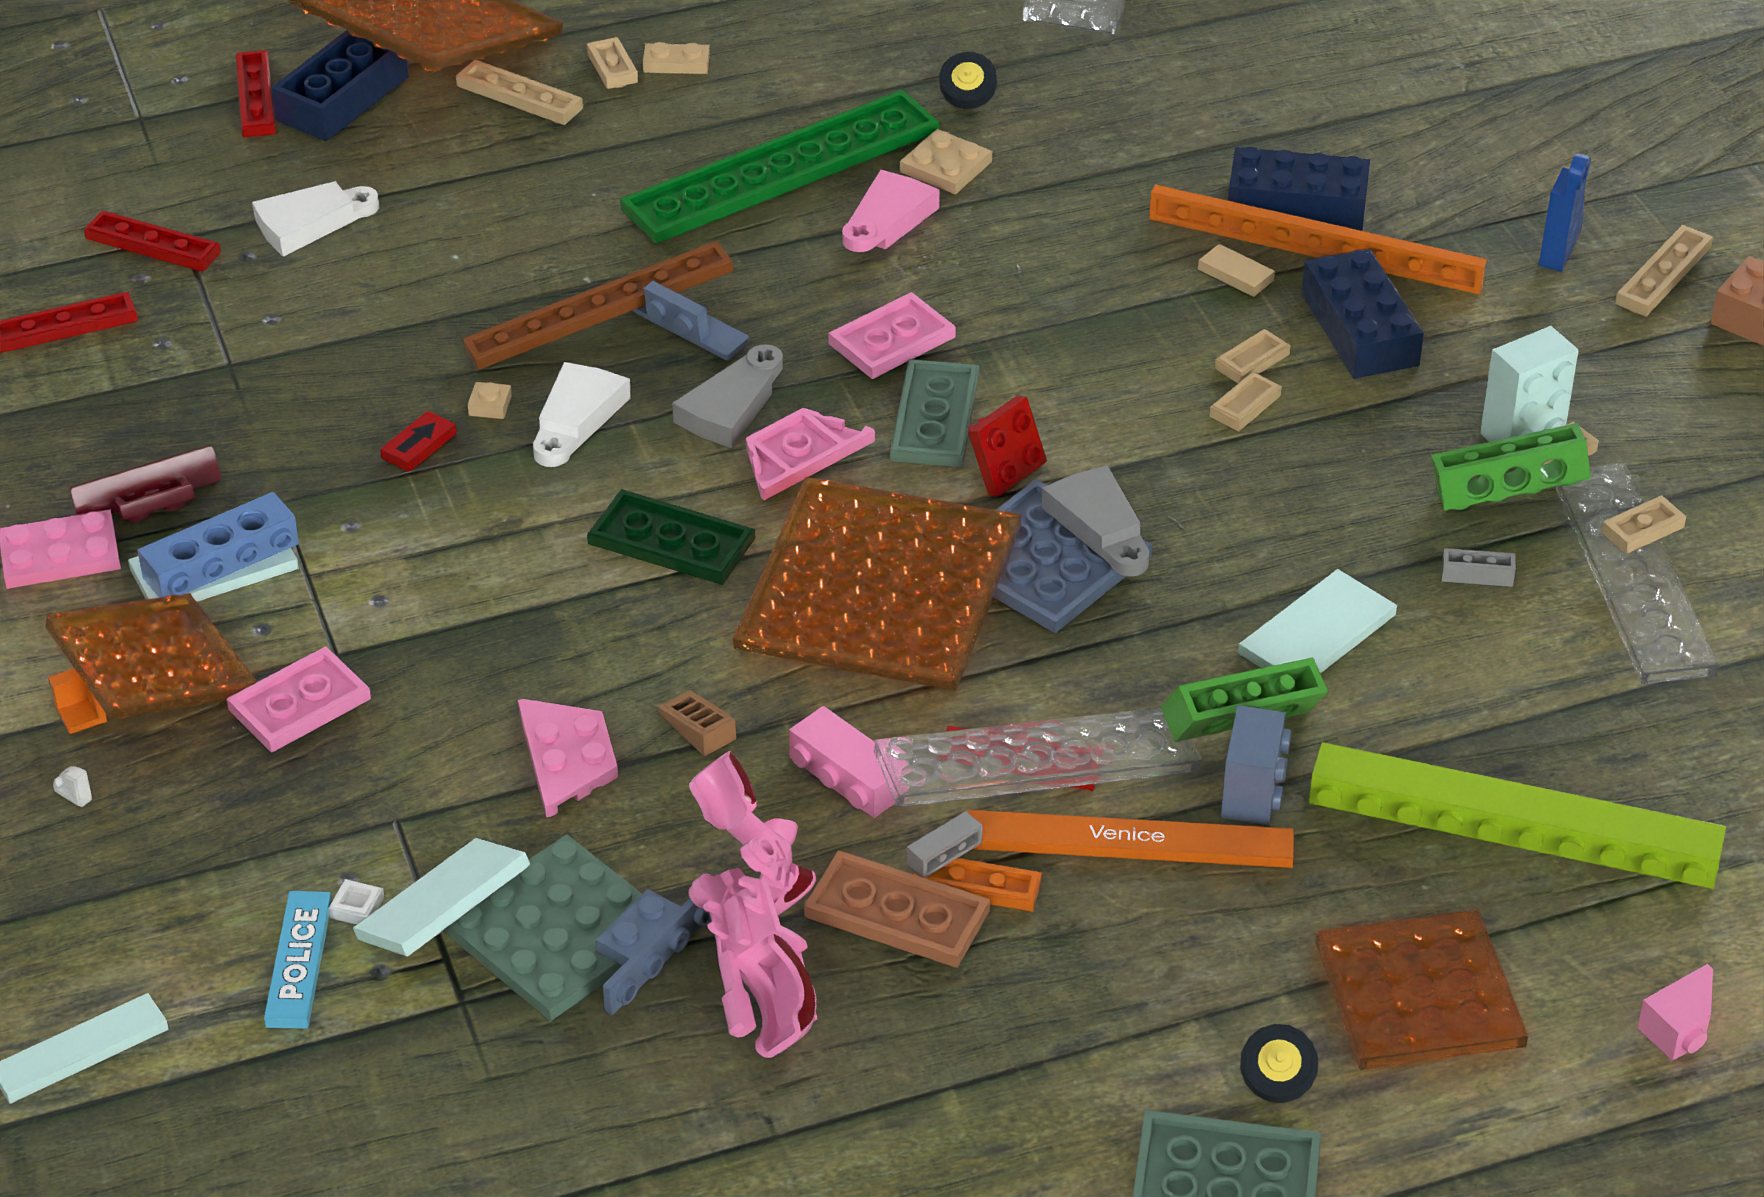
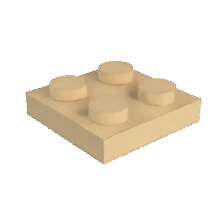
M936 129L900 161V172L956 195L992 162V151L976 143Z

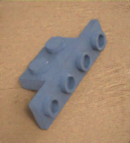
M654 281L643 288L646 305L632 310V312L724 360H730L749 343V336L715 319L707 314L705 307Z
M647 889L596 939L597 952L622 965L603 985L605 1012L614 1015L623 1005L629 1004L634 999L638 989L649 978L656 977L661 971L663 964L675 952L683 950L689 938L701 926L704 927L711 921L710 912L697 907L690 898L682 906H679Z

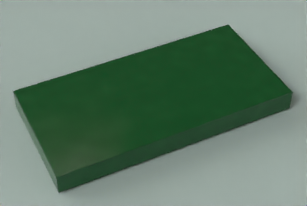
M621 489L588 532L587 540L589 545L723 585L755 540V529Z

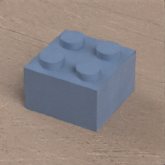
M1237 705L1225 766L1221 810L1222 819L1269 826L1272 810L1280 811L1283 787L1277 786V782H1285L1288 768V758L1281 757V753L1288 754L1291 739V730L1284 729L1286 712Z

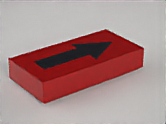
M427 411L380 448L381 459L410 472L457 434L456 424Z

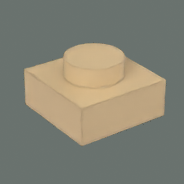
M475 382L468 402L469 416L504 419L512 397L511 385Z

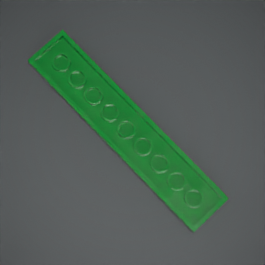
M899 90L620 198L621 210L657 244L748 207L755 206L768 199L783 195L806 184H811L834 173H839L844 169L894 151L915 141L922 140L936 129H939V121L904 90Z

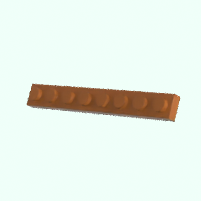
M715 241L462 339L464 350L476 368L480 370L645 306L643 288L652 281L678 293L732 272L733 262L719 242Z

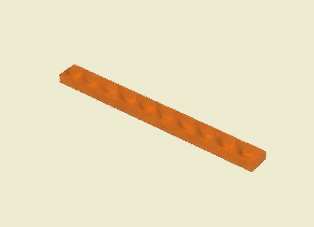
M1155 184L1151 191L1150 220L1317 258L1349 253L1355 250L1370 249L1387 274L1479 295L1483 288L1487 259L1161 185Z

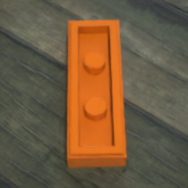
M957 858L927 876L926 879L990 899V905L1033 912L1041 886L1042 872Z

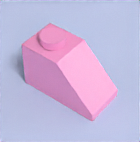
M1708 964L1643 1000L1637 1028L1672 1061L1687 1052L1694 1053L1698 1051L1707 1040L1713 983V969Z

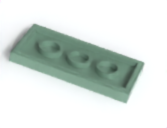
M908 360L890 450V461L963 468L969 435L967 430L971 424L979 378V365Z

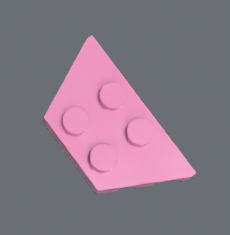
M802 408L746 437V450L761 498L765 501L875 442V430L868 426H865L862 431L847 428L843 419L823 416L819 412Z
M527 699L518 700L519 714L546 817H552L557 814L558 805L574 797L579 801L591 794L592 790L596 787L604 786L618 778V766L602 711Z

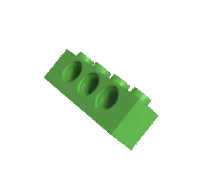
M1578 423L1431 455L1436 490L1445 511L1450 509L1462 510L1473 504L1487 501L1498 502L1509 496L1523 493L1535 494L1546 488L1559 485L1571 486L1579 481L1591 479L1587 442ZM1553 459L1552 462L1542 465L1545 461ZM1517 467L1514 471L1506 473L1510 468ZM1481 475L1476 480L1469 481L1472 477Z
M1311 657L1180 685L1163 703L1161 710L1174 741L1179 742L1232 730L1237 705L1286 712L1285 718L1309 713L1328 693V690L1314 658Z

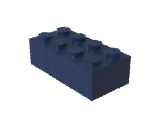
M354 24L271 87L275 120L321 140L328 141L409 77L406 45Z
M1235 147L1228 201L1363 231L1370 159H1361L1355 156H1329L1322 153H1297L1289 150L1276 151L1255 147Z
M1370 249L1355 250L1349 253L1304 261L1301 294L1353 379L1420 366L1424 332Z

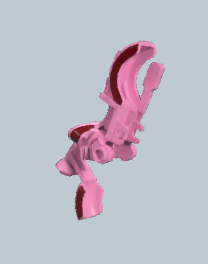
M728 751L700 771L691 780L689 787L701 808L704 819L718 830L727 829L730 834L744 845L740 849L742 858L750 868L756 872H761L759 879L745 876L740 868L730 869L715 876L702 874L694 880L689 888V897L697 907L710 912L712 921L707 924V927L716 937L719 967L725 989L722 1003L729 1034L739 1038L749 1034L756 1028L750 997L744 989V982L754 995L762 1016L761 1033L755 1041L756 1051L765 1058H772L799 1041L811 1029L813 1022L817 1020L816 993L809 974L805 969L801 953L808 948L807 943L798 934L781 926L778 915L799 901L812 889L816 881V875L812 870L792 863L791 845L795 841L798 825L795 822L775 818L763 823L752 813L757 806L754 789L743 766L733 753Z

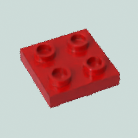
M1015 396L987 417L978 419L977 424L968 426L969 438L988 495L999 497L1047 462L1027 397Z

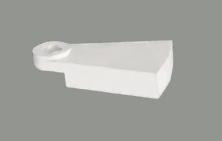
M334 181L254 201L252 205L255 221L265 239L284 257L359 218L375 214L379 209V199L377 191L371 187L359 186L342 190L337 182Z
M564 362L539 416L540 430L533 442L535 461L546 467H556L565 464L569 460L570 455L630 399V379L599 368Z

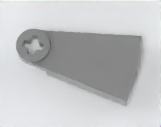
M767 344L751 348L747 355L673 402V422L701 438L733 448L772 396V383L783 369V354L781 350Z
M1108 465L1072 474L1042 488V509L1106 560L1116 573L1123 576H1138L1148 569L1149 549L1140 535V521Z

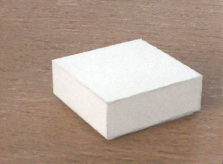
M345 879L328 908L329 917L356 925L379 909L385 898L383 888Z

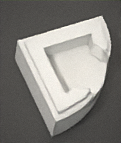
M68 767L53 782L54 791L77 806L83 807L92 800L87 772L81 768Z

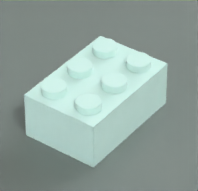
M1552 326L1492 349L1480 434L1488 442L1566 425L1578 349Z

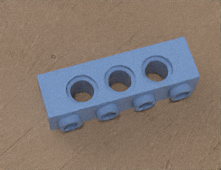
M271 492L139 548L137 551L142 578L160 600L165 603L299 544L294 514L274 492Z

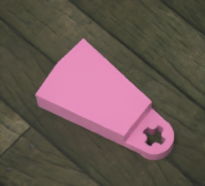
M880 170L851 219L842 229V243L844 247L854 252L869 251L875 246L887 249L939 209L940 190L913 178Z

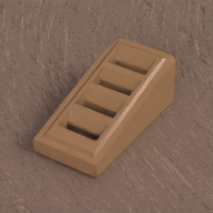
M691 690L658 706V713L704 757L736 740V721L728 713Z

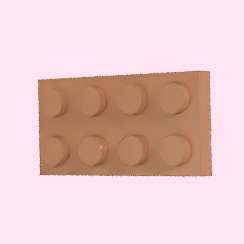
M840 850L837 851L804 905L805 918L956 968L960 965L990 912V899Z

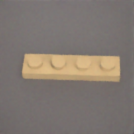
M473 60L456 75L457 86L562 125L567 124L583 109L581 97L478 60Z
M1682 224L1617 292L1615 304L1633 313L1647 317L1711 249L1713 237Z

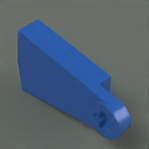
M1576 153L1571 162L1570 169L1562 168L1551 191L1539 266L1562 272L1582 229L1585 183L1590 169V156Z

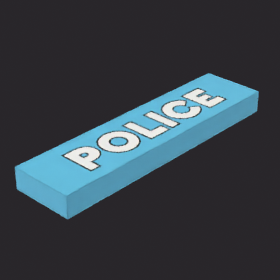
M289 891L264 1016L266 1028H309L329 921L328 908L332 903L331 892Z

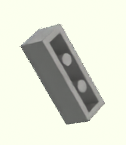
M1444 548L1441 582L1513 587L1516 571L1515 553Z
M967 811L963 812L907 846V865L920 877L926 878L982 843L983 825Z

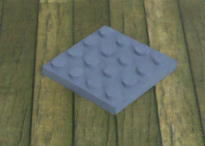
M1035 479L940 552L939 565L1056 634L1126 576L1116 573L1106 560L1042 509V488L1047 485ZM1143 540L1149 549V557H1151L1152 544Z

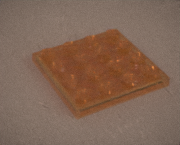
M190 593L48 614L46 618L45 628L110 719L126 718L133 715L226 700V698L257 683Z
M1479 910L1317 931L1315 943L1360 1070L1527 1046V1031Z

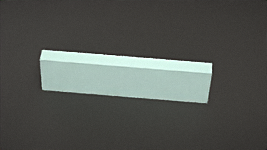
M146 993L1 1060L0 1089L9 1104L167 1031V1020L150 995Z

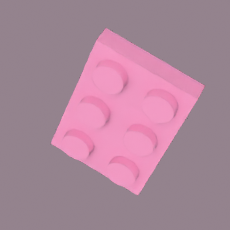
M910 292L829 332L828 338L829 345L871 379H874L908 362L909 359H914L955 338L956 326L914 293Z
M111 510L89 512L87 514L0 528V550L7 589L121 569Z
M325 646L226 699L228 710L272 753L371 699L370 688Z

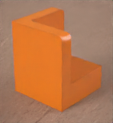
M86 664L48 677L54 706L68 733L72 734L107 722L102 694Z

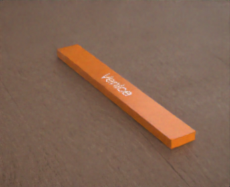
M968 810V813L983 825L982 843L973 848L975 850L1293 868V828Z

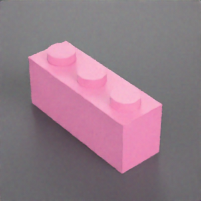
M822 706L789 729V754L792 761L798 767L805 768L820 779L827 788L834 789L848 799L852 806L863 810L874 819L908 794V765L825 706Z

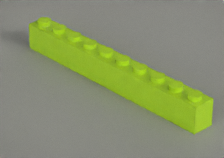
M1324 742L1321 743L1312 773L1309 796L1310 804L1714 889L1726 826Z

